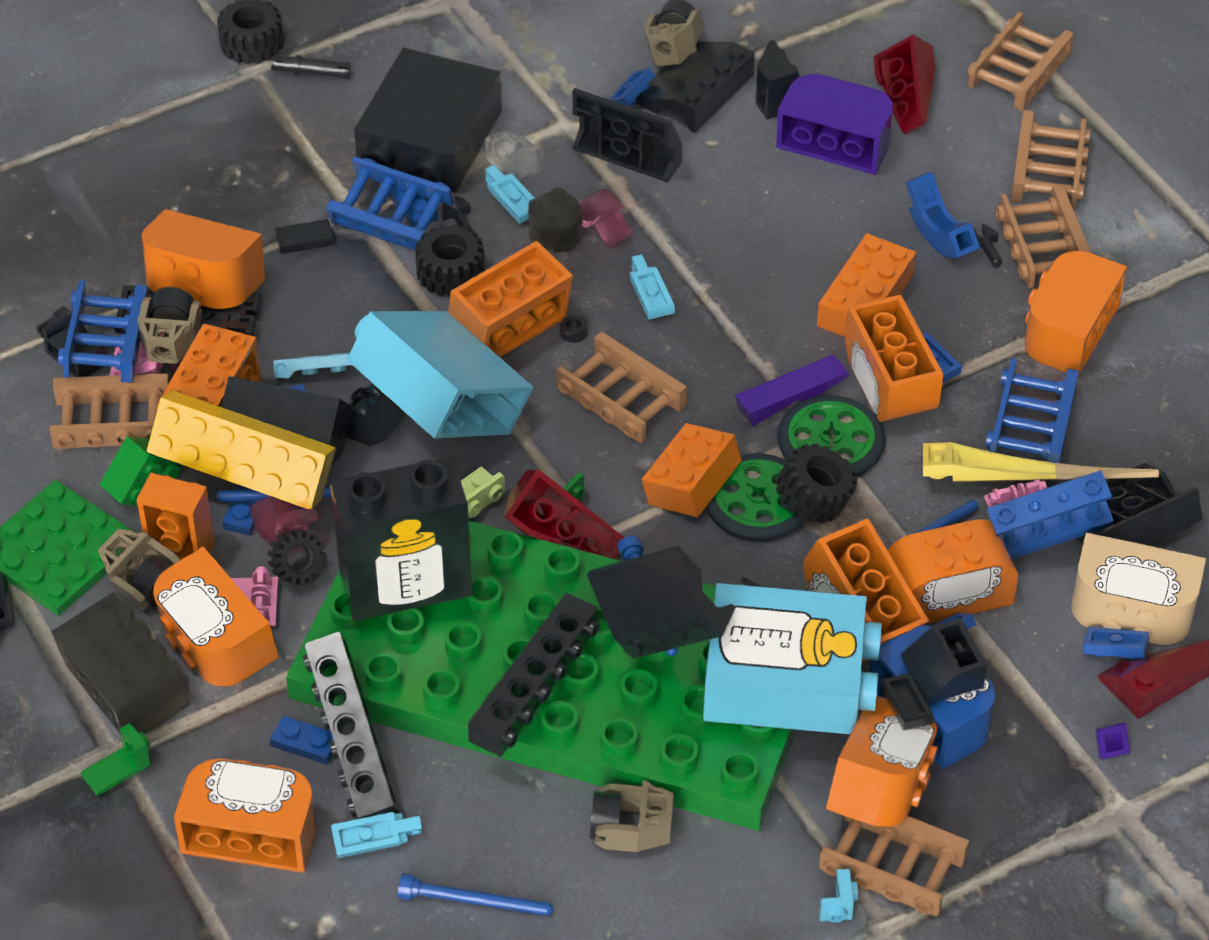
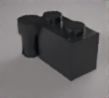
M64 306L53 312L51 318L36 326L38 334L41 338H44L46 353L57 362L59 349L65 348L72 313ZM84 325L80 326L79 333L90 334ZM76 344L75 352L106 355L107 349L106 346ZM72 363L70 373L74 377H89L104 366Z

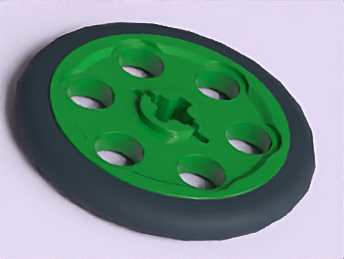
M827 395L805 399L794 405L779 423L777 441L786 460L789 459L796 448H801L805 444L810 446L812 444H819L820 447H824V445L830 447L828 435H830V427H832L834 439L830 450L837 451L840 454L846 453L853 457L848 461L850 462L849 467H852L855 471L854 477L868 471L877 463L885 448V432L877 416L868 407L847 397ZM817 414L825 419L817 422L810 419V417ZM842 416H849L853 419V421L850 423H843L839 420V418ZM803 432L807 433L810 437L801 440L796 438L795 435ZM856 435H862L866 437L868 440L865 442H856L853 440V437Z
M763 453L741 455L742 461L706 506L709 516L717 526L731 535L752 541H770L782 538L797 530L806 521V518L800 519L795 512L791 513L788 509L779 506L781 495L777 494V486L773 481L777 479L787 460ZM749 471H756L760 476L753 479L748 478L745 474ZM728 485H734L739 490L729 493L723 488ZM733 507L743 509L744 513L733 515L729 510ZM767 515L772 518V521L762 523L757 520V517Z

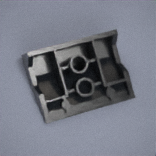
M698 41L696 43L697 51L689 55L681 64L665 65L649 82V88L635 98V104L655 114H658L665 108L683 116L691 132L696 133L754 76V51L735 42Z
M577 88L573 89L572 115L579 116V131L573 144V150L658 180L669 182L682 163V142L672 121Z
M1143 463V464H1140V465L1134 467L1133 469H1157V468H1155V467H1153V466H1150V465H1148V464H1146V463ZM1159 470V477L1108 479L1106 482L1112 498L1106 500L1114 520V525L1091 534L1147 546L1154 542L1165 540L1169 535L1180 530H1186L1191 525L1203 520L1199 490L1194 487L1183 493L1175 491L1167 474ZM1085 535L1076 538L1083 546Z
M678 545L593 569L587 574L613 638L633 659L722 637L736 609L733 604L717 607L703 592L701 570Z

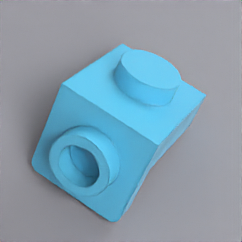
M850 869L836 870V898L821 899L820 921L838 923L844 920H852L854 901H858L857 882H851Z

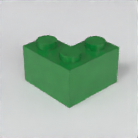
M126 436L99 485L120 504L138 506L137 497L150 473L161 476L166 475L176 479L183 465L148 453L147 448L150 439Z

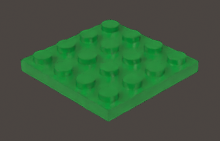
M54 480L0 526V573L6 577L10 584L59 616L107 574L98 549L118 529L136 532L59 481ZM122 548L117 550V556L121 553Z

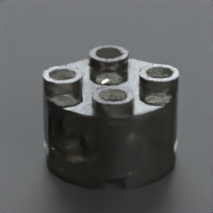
M554 188L551 192L541 194L529 201V238L532 243L538 241L546 250L547 248L554 249V253L571 250L579 244L582 234V206L578 199L567 194V191L563 188Z

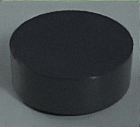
M568 316L560 322V336L563 340L576 343L586 338L587 322L583 318Z

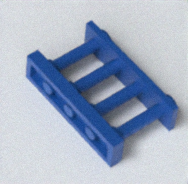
M354 156L352 163L358 175L344 202L338 203L330 200L326 211L331 223L415 251L418 239H421V235L426 232L440 202L453 206L454 198L451 189L442 182L434 183L379 165L372 159H361ZM368 178L381 182L382 184L368 210L362 211L353 207ZM392 186L405 190L406 192L392 218L386 219L377 215ZM416 194L429 198L430 200L416 226L410 227L402 224Z
M79 280L77 291H72L71 308H73L65 348H60L58 355V365H63V377L69 378L72 363L116 367V370H121V382H133L141 341L137 318L139 317L142 300L144 297L147 298V286L136 285L134 296H129L128 298L86 295L85 280ZM85 306L125 309L130 315L115 317L83 314ZM81 325L123 328L126 334L111 336L79 333ZM76 344L118 347L122 353H117V356L75 352Z
M1011 358L1009 369L1003 368L1000 385L1005 387L994 431H988L985 447L990 448V452L994 453L997 452L998 447L1043 455L1042 458L1048 459L1047 462L1060 463L1079 371L1067 369L1065 380L1060 379L1059 382L1016 374L1017 359ZM1012 385H1019L1057 393L1056 396H1061V401L1055 400V402L1010 393ZM1011 405L1052 413V416L1057 417L1056 421L1050 420V423L1005 414L1007 406ZM1007 426L1048 434L1047 437L1052 438V441L1041 444L1000 435L1002 427Z
M1102 470L987 508L996 536H1001L1011 559L1114 525V520L1106 500L1112 498Z

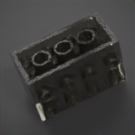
M112 592L52 630L51 633L65 666L120 734V728L131 723L137 732L142 731L146 734L190 705L186 693L190 688L181 676L184 672L175 658L169 660L166 656L167 650L158 638L155 640L151 638V631L142 618L137 621L133 616L135 612L126 599L121 601Z

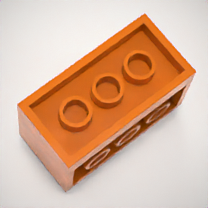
M535 241L451 290L448 313L501 358L566 317L573 275L538 241Z
M203 323L162 396L174 390L222 407L228 376L262 383L256 337Z

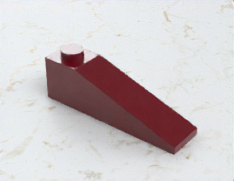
M912 34L873 56L875 78L878 84L882 85L885 94L891 99L893 104L892 112L904 134L926 124L935 72L933 46Z
M539 469L525 471L509 494L503 514L506 520L525 535L616 559L618 556L617 545L620 540L625 538Z
M1209 640L1147 654L1144 659L1137 658L1120 661L1100 673L1098 679L1139 719L1209 676Z

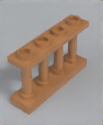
M1018 12L1013 19L1010 18L1007 21L1004 30L995 35L992 44L988 48L985 47L976 63H971L967 76L969 77L968 87L974 89L980 80H984L1012 92L1013 96H1015L1014 108L1024 111L1071 54L1074 33L1064 30L1059 38L1055 37L1052 39L1023 27L1024 13ZM1020 36L1047 47L1049 50L1041 54L1013 41ZM1007 50L1037 64L1034 67L1027 68L1001 56ZM993 65H996L1024 77V80L1016 83L989 70Z
M1024 110L1011 202L1021 203L1023 193H1028V191L1052 193L1053 186L1063 185L1067 196H1071L1070 203L1072 208L1075 209L1076 201L1082 200L1084 184H1079V181L1084 182L1086 166L1081 165V163H1087L1089 147H1084V145H1089L1091 129H1086L1087 119H1081L1080 131L1040 126L1037 122H1033L1034 111ZM1042 136L1078 141V146L1076 149L1037 144L1034 140H1030V138ZM1039 154L1076 159L1075 167L1033 162V159L1028 158V156ZM1031 172L1073 177V185L1030 180V177H1025V174L1031 175Z
M1063 185L1053 186L1051 198L1044 202L1011 206L1007 195H1000L999 205L995 207L996 218L998 222H1002L1004 239L1006 241L1009 240L1012 259L1017 260L1019 277L1025 280L1027 288H1034L1035 275L1049 271L1054 261L1033 263L1032 254L1059 250L1091 253ZM1049 212L1054 215L1055 220L1018 225L1015 217ZM1057 231L1063 237V239L1026 244L1023 235Z
M602 331L594 337V356L573 373H570L563 367H559L556 370V386L562 394L570 396L579 402L583 408L591 410L606 423L617 427L627 437L633 438L639 443L646 440V422L666 405L671 406L680 412L687 406V386ZM602 363L614 369L595 387L583 381L587 375ZM623 377L636 383L615 402L604 395L607 390ZM644 391L657 397L637 416L625 409Z
M168 373L134 375L132 383L121 382V375L53 378L56 406L62 405L61 425L50 426L49 432L53 448L121 446L126 436L150 439L158 410L157 404L169 384ZM131 402H148L147 421L130 422ZM120 403L118 423H101L103 404ZM91 404L90 424H73L74 405Z
M845 816L844 821L849 822V825L835 851L823 847L820 852L819 868L832 877H836V870L850 869L851 882L856 881L859 888L872 890L884 895L891 901H899L914 907L920 913L931 914L937 917L941 911L943 898L941 894L937 893V890L951 864L963 867L967 859L970 841L909 816L901 824L890 827L875 826ZM861 829L879 834L865 863L847 856ZM890 841H896L908 846L895 875L877 868ZM922 852L938 858L925 887L907 881L919 854Z

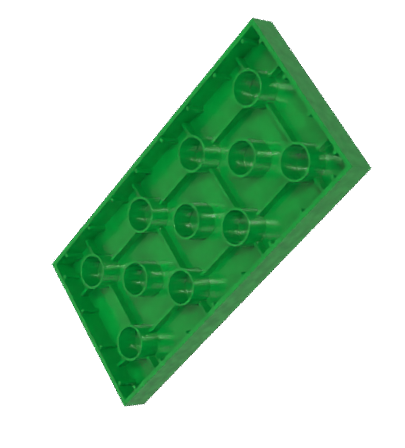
M469 521L472 596L353 621L339 571L286 676L289 699L324 708L322 701L317 702L311 684L316 683L313 672L308 673L304 664L303 655L307 654L304 644L340 631L346 639L370 719L373 723L601 787L608 784L642 786V782L647 781L654 787H661L674 793L673 807L757 831L761 828L796 729L703 721L705 680L710 640L678 647V652L675 656L667 655L666 651L635 659L628 655L613 638L587 577L590 570L621 561ZM702 583L703 592L714 603L716 586ZM565 593L598 607V621L600 622L598 633L594 638H589L585 643L584 650L579 659H574L571 662L565 678L561 682L557 681L554 685L548 701L544 704L541 703L537 708L531 724L525 725L522 728L514 747H508L502 757H499L469 742V720ZM338 666L328 667L324 677L333 676L337 672ZM346 694L337 695L333 705H342L346 700Z

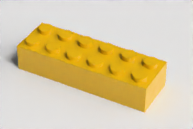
M172 390L160 399L147 452L311 510L321 502L336 447Z

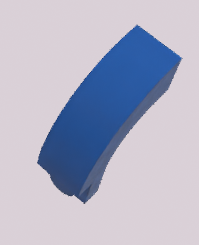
M933 172L924 173L905 182L913 206L909 207L913 220L926 241L938 253L948 258H959L980 248L972 223L957 221L946 209Z

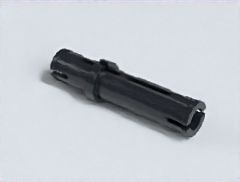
M272 55V60H274V62H271L272 71L294 72L295 75L299 76L301 73L349 79L350 73H348L351 69L350 62L302 58V55H296L295 57Z

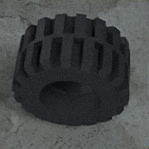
M237 0L234 4H228L226 9L221 10L220 16L217 18L219 42L222 53L226 54L228 59H234L237 63L245 62V64H251L256 62V64H259L261 61L270 60L273 54L277 55L279 50H282L284 42L282 17L278 8L275 5L271 6V2Z
M452 224V226L440 225V228L433 227L429 229V233H423L421 239H418L416 243L417 278L420 280V284L423 287H427V291L431 293L435 291L437 295L443 296L448 294V297H450L451 290L485 271L483 241L481 237H477L475 231H469L468 227L463 226L460 228L455 224Z
M805 444L793 451L776 479V484L778 485L776 491L777 494L781 495L780 501L782 504H786L788 506L787 509L791 513L795 512L798 514L797 517L800 519L804 517L808 522L812 523L816 520L819 523H826L827 520L831 522L840 515L856 490L857 478L854 477L855 471L852 467H849L850 462L846 458L843 459L839 452L830 450V447L825 445L820 447L819 444H812V446Z

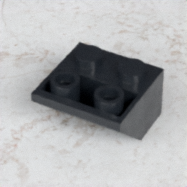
M774 40L768 42L757 64L755 104L767 120L778 116V108L790 85L799 78L797 67L790 63L784 49H780Z
M373 383L367 388L360 387L350 397L352 401L349 405L353 406L347 438L369 447L386 441L406 413Z
M962 618L932 626L901 653V659L905 667L911 673L927 704L984 688L987 664Z

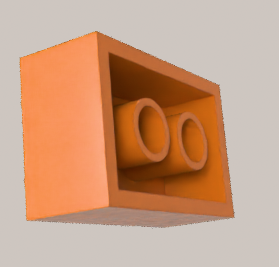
M685 423L641 479L648 504L698 518L742 461L735 435Z
M150 473L137 497L142 532L148 533L150 537L168 548L181 560L201 547H204L211 553L215 545L207 487L194 482L189 483L173 479L166 475L161 476Z

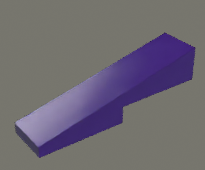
M830 355L736 394L737 407L749 423L755 426L797 400L802 402L805 399L818 396L848 378L849 372L834 355Z

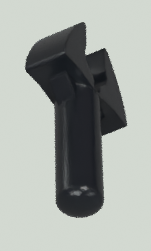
M455 196L457 209L443 203V221L453 218L460 228L465 226L469 228V231H473L464 215L471 213L469 202Z
M982 224L981 233L983 236L977 234L973 227L979 247H982L994 267L1000 266L1002 259L992 244L998 242V232Z

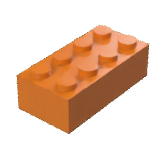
M866 233L818 303L817 327L845 337L848 306L901 295L914 275L916 251Z

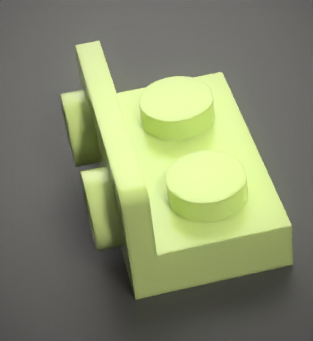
M481 466L461 480L468 502V519L476 517L482 509L492 502L498 501L505 494V477L501 472L493 476Z

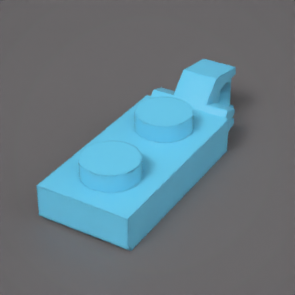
M495 165L485 169V180L489 192L519 224L542 213L541 204L512 173L503 175Z
M642 254L631 257L632 272H629L630 281L648 320L674 314V303L657 267H648Z
M350 353L273 360L274 374L276 378H289L296 370H302V375L318 374V368L330 367V372L347 371V366L352 365L347 360Z
M394 812L331 825L337 858L400 846V844L408 842V836L422 833L419 816L403 819L402 813L394 814Z

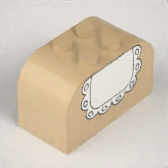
M1086 533L1072 596V613L1076 620L1087 628L1098 627L1149 632V643L1158 645H1171L1180 642L1188 635L1191 629L1206 558Z

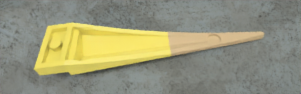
M953 442L923 443V476H929L933 479L953 476V483L1034 481L1036 479L1073 480L1102 470L1105 479L1159 477V470L1070 465L1003 455Z

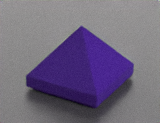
M1125 722L1095 729L1099 759L1103 760L1130 753Z

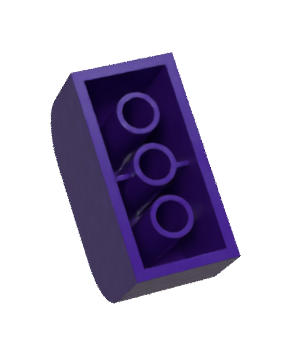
M821 74L801 76L790 85L778 108L776 148L876 175L889 149L893 111L892 101L884 92L871 87Z

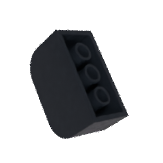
M228 376L222 402V408L336 447L332 464L338 460L343 452L353 411V406L340 398Z

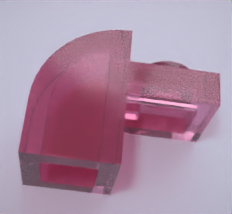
M600 189L572 205L585 229L595 225L607 248L633 234L620 212V209L624 208L623 205L608 190Z
M267 497L250 506L253 522L258 534L269 543L272 541L277 542L276 536L278 534L284 535L286 530L294 531V529L306 531L308 529L307 525L318 520L315 509L294 510L292 503L275 497Z

